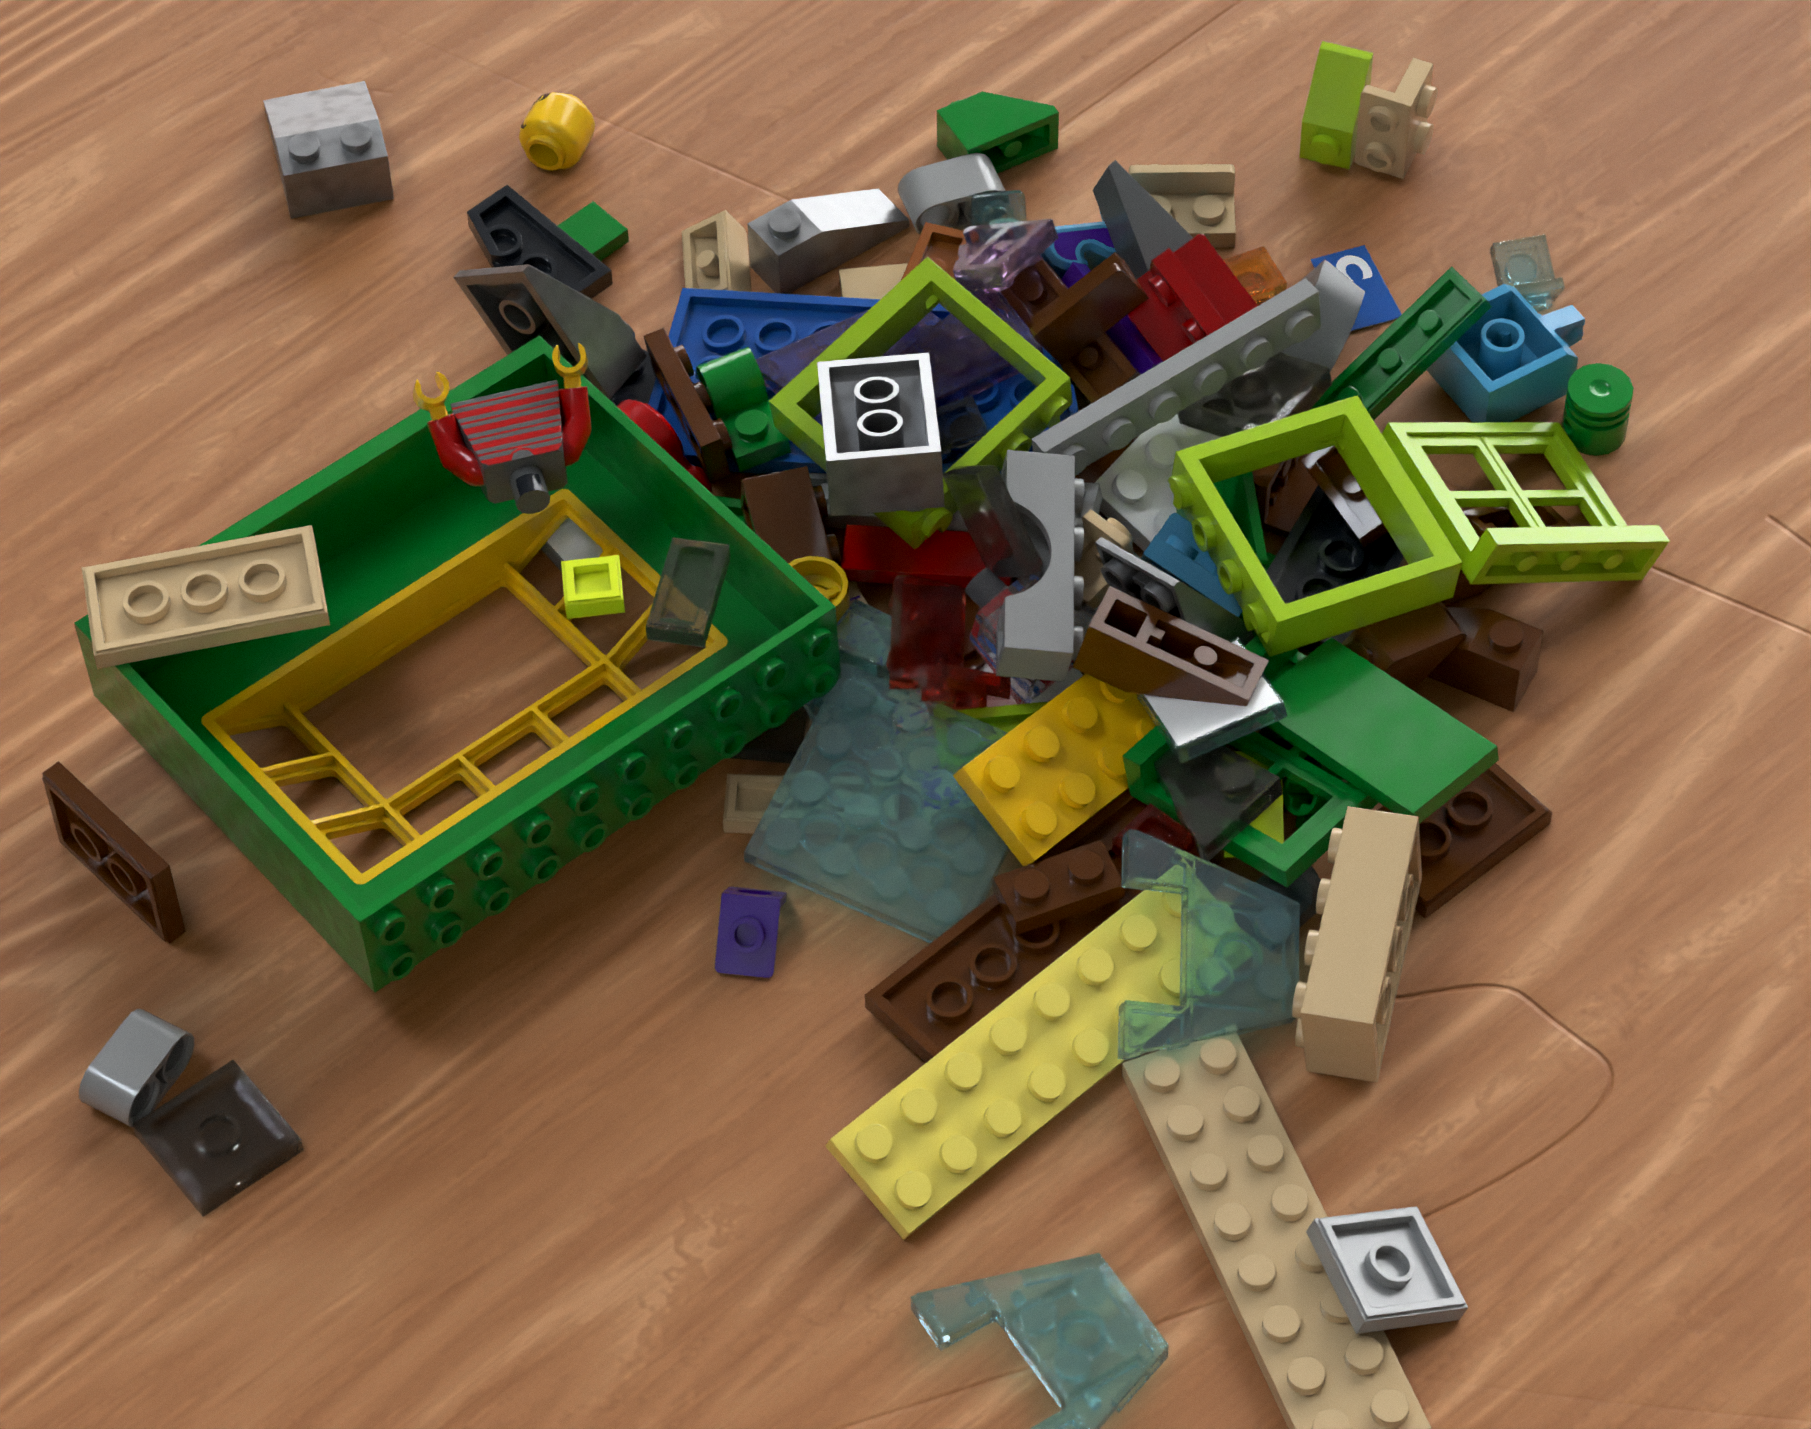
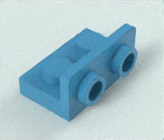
M1172 513L1146 548L1141 558L1239 617L1242 613L1241 607L1233 594L1228 595L1223 590L1218 579L1215 563L1207 551L1202 552L1195 542L1191 523L1178 513Z

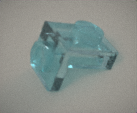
M1545 234L1496 242L1490 247L1489 250L1497 286L1507 284L1515 287L1537 312L1552 307V302L1562 293L1565 286L1562 277L1555 278Z

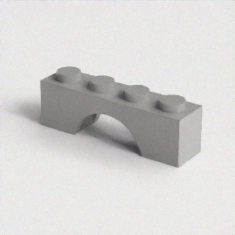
M1007 450L999 478L998 528L1016 536L1032 550L1040 564L1042 578L1031 588L1007 596L1004 599L996 632V676L1064 682L1071 660H1076L1082 645L1083 626L1074 625V610L1080 611L1084 580L1082 576H1074V561L1080 562L1082 558L1084 529L1083 527H1074L1075 513H1081L1083 506L1084 480L1075 478V456Z

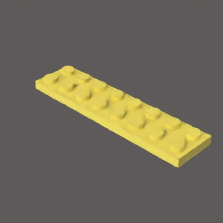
M1180 861L833 1136L825 1147L900 1237L905 1240L1122 1064V1062L1249 961L1258 951Z

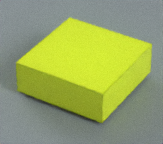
M619 555L561 561L567 619L625 613Z

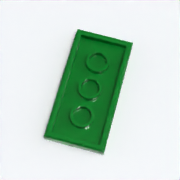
M1332 637L1269 685L1279 699V702L1250 714L1393 813L1418 816L1419 824L1499 761L1497 745Z

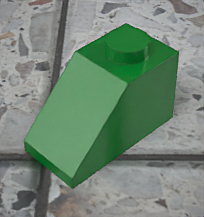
M982 91L965 99L954 101L948 106L937 110V147L947 160L973 153L985 154L990 158L998 174L1058 149L1059 112L1053 105Z

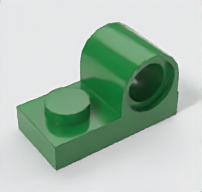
M749 347L696 367L699 382L702 381L713 406V412L711 413L713 419L721 418L726 426L733 446L732 450L729 451L740 472L791 453L789 439L774 427L764 379L754 354Z

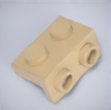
M1413 58L1395 93L1370 85L1364 87L1360 95L1355 150L1356 164L1376 172L1404 179L1416 154H1425L1434 128L1433 124L1427 123V118L1434 108L1438 92L1436 87L1431 86L1432 63Z

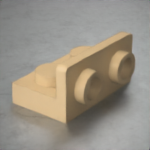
M1152 164L1131 165L1129 167V174L1193 238L1198 234H1204L1214 248L1235 247V167L1233 165Z

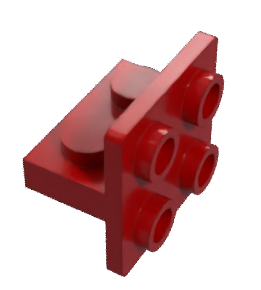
M1198 234L1175 252L1168 248L1151 260L1149 271L1137 279L1149 298L1131 311L1127 317L1164 362L1256 308L1258 305L1206 236Z

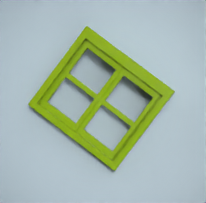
M1388 422L1382 432L1383 437L1461 559V570L1470 584L1643 580L1670 542L1659 525L1627 526L1559 422ZM1426 454H1473L1495 490L1449 491ZM1499 454H1544L1567 490H1522ZM1533 506H1578L1591 526L1546 527ZM1460 507H1507L1519 527L1486 528L1479 538Z

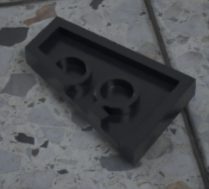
M508 185L467 211L469 228L492 268L529 264L590 299L613 284L610 268Z

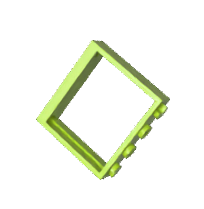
M928 256L769 400L774 427L826 471L823 427L814 420L821 412L817 362L881 357L938 304L942 305L1037 386L943 474L945 507L926 508L916 512L901 510L873 513L914 549L918 548L936 530L943 533L950 525L953 514L967 501L975 502L987 492L993 477L1002 470L1007 450L1028 452L1032 445V438L1039 435L1047 427L1051 428L1060 422V415L1073 403L1070 377Z
M1358 395L1176 451L1172 475L1167 480L1174 494L1173 505L1178 510L1183 509L1192 525L1193 536L1198 548L1202 552L1207 551L1217 567L1218 579L1223 590L1228 595L1233 594L1242 609L1243 620L1248 632L1255 631L1270 657L1453 598L1462 561ZM1335 445L1408 565L1285 604L1213 483Z

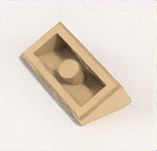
M726 210L682 231L685 288L751 292L747 233Z

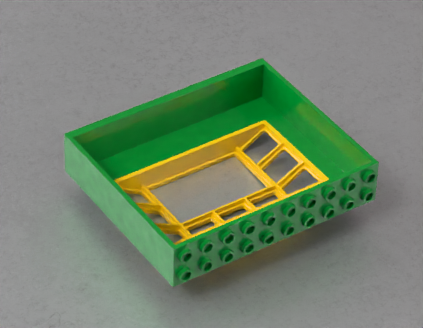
M541 336L529 341L450 390L444 403L447 413H452L451 403L557 380L559 389L564 388V379L556 372L552 360L554 348ZM560 355L561 365L565 367H573L565 358H563ZM583 375L581 376V386H587L592 427L591 435L578 462L567 466L568 483L561 489L548 491L550 503L540 512L534 514L522 513L518 510L514 499L499 503L487 501L480 486H469L444 468L427 424L428 421L432 420L429 411L419 409L199 545L202 546L312 525L330 621L328 626L97 669L93 654L88 614L74 622L94 696L374 992H377L392 981L406 977L417 964L441 948H447L455 944L466 931L487 917L501 913L514 899L535 885L549 881L560 868L584 852L595 850L608 836L630 821L643 818L654 805L678 789L681 790L689 787L697 780L699 775L721 760L735 756L743 749L745 744L769 728L780 726L793 712L812 699L826 695L833 689L836 683L842 680L836 607ZM567 518H570L602 548L603 552L599 557L619 555L621 567L654 597V602L607 655L603 654L571 623L572 619H567L564 596L554 606L520 574ZM506 587L574 652L588 668L388 799L384 798L303 713L498 588ZM673 615L706 648L641 690L622 670L665 619ZM602 685L609 686L624 701L571 737H568L550 720ZM277 726H286L314 756L260 768L230 736ZM531 732L536 733L551 748V750L496 786L477 768ZM326 777H335L365 807L310 820L279 787ZM455 781H462L478 797L422 835L403 817V815ZM383 828L388 830L403 847L362 874L336 848L330 839Z

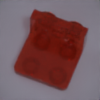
M912 575L896 576L893 582V593L889 601V610L892 617L891 648L887 657L889 689L921 695V703L953 704L954 709L960 710L987 707L988 700H1009L1011 677L996 676L995 673L963 667L966 593L963 587Z

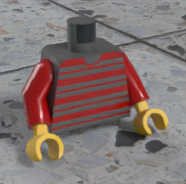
M578 343L579 363L574 367H565L560 363L559 346H555L552 360L556 372L564 379V388L559 389L557 380L451 403L452 413L450 414L447 413L444 404L450 388L445 375L440 372L435 374L436 384L441 392V395L437 398L425 396L417 379L413 389V400L418 407L430 413L432 420L428 421L427 424L443 467L469 486H480L487 501L499 503L514 499L518 510L526 514H534L544 510L550 503L548 491L561 489L568 483L567 466L578 462L591 435L592 427L587 386H581V376L588 367L585 348Z

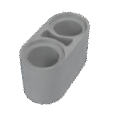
M980 153L967 154L911 170L903 176L897 189L918 234H921L925 222L959 230L985 224L1000 217L1009 205L1006 190L990 158Z
M136 1009L123 1021L87 1068L80 1083L79 1099L83 1103L130 1127H138L150 1116L188 1065L195 1045L194 1036L143 1009Z

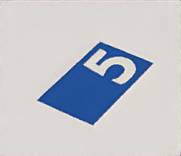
M1365 245L1311 259L1314 268L1326 259L1365 291L1359 313L1351 331L1391 321L1402 315Z

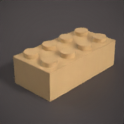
M1347 806L1343 828H1333L1330 836L1328 863L1334 864L1331 879L1322 878L1318 888L1316 913L1322 914L1319 931L1310 929L1306 940L1304 964L1310 966L1307 983L1298 981L1295 988L1292 1006V1016L1298 1018L1295 1045L1296 1047L1304 1048L1306 1071L1378 1082L1422 880L1419 817Z

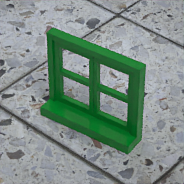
M1258 636L1254 637L1243 647L1269 660L1262 674L1268 685L1306 657L1297 648L1270 657ZM1250 714L1179 746L1161 721L1122 756L1129 792L1132 797L1287 888L1328 850L1332 829L1343 828L1347 806L1371 810L1379 803L1351 783H1345L1304 760L1308 754L1295 745L1290 750H1287L1246 727L1255 719ZM1229 744L1270 768L1223 810L1183 787L1182 784L1224 746ZM1287 777L1326 799L1328 802L1281 844L1239 818L1279 781Z

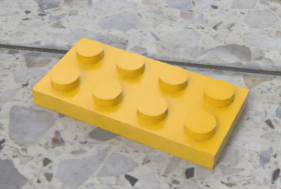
M1085 674L952 776L1019 862L1026 866L1037 860L1129 788L1122 756L1160 723L1161 719L1145 695L1124 692Z

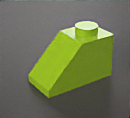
M1322 41L1302 119L1299 158L1350 169L1356 150L1360 95L1364 87L1371 83L1372 52Z

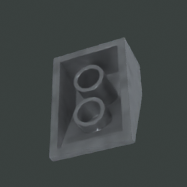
M365 81L263 100L291 219L394 199L388 155L379 119Z
M529 264L460 270L453 277L507 355L534 338L541 336L551 347L555 348L558 345L560 355L574 367L580 361L578 343H580L585 348L588 359V367L583 376L608 399L612 398L647 357L635 339L633 329L622 320L619 314Z
M929 353L817 362L830 515L864 516L869 513L901 510L916 512L926 508L945 507L941 446Z

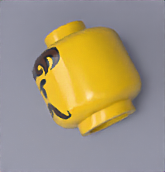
M551 92L541 95L533 103L520 128L519 140L527 158L537 167L544 170L553 171L573 167L582 158L593 137L595 130L593 115L579 98L571 94Z

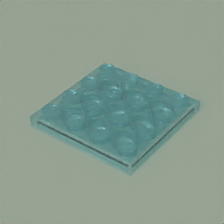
M845 662L841 672L838 674L837 683L827 694L745 848L744 861L931 943L984 902L993 884V877L997 876L1010 850L952 776L1006 735L1007 732Z

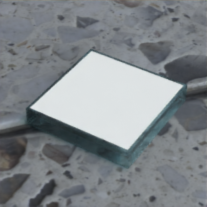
M1238 637L1229 641L1246 649ZM1264 673L1247 706L1136 694L1138 700L1180 763L1191 760L1287 717L1283 700Z

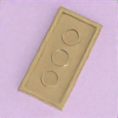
M312 525L82 568L93 654L97 669L330 625Z

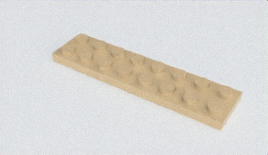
M1234 1026L1122 1062V1077L1288 1428L1431 1429L1384 1330L1360 1334L1355 1333L1306 1233L1314 1219L1328 1216Z

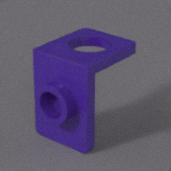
M728 887L722 892L715 958V970L718 973L770 978L774 974L780 907L786 902V892L741 887Z

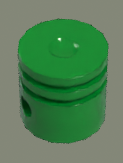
M1588 364L1575 370L1569 378L1562 428L1578 452L1594 456L1609 454L1619 449L1625 441L1634 387L1631 379L1621 369L1609 364Z

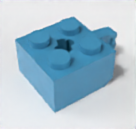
M1503 284L1482 294L1492 307L1427 369L1429 374L1472 422H1512L1567 394L1569 378L1577 369L1578 357L1569 347L1582 340L1585 318L1573 305L1542 316L1537 313L1515 287Z

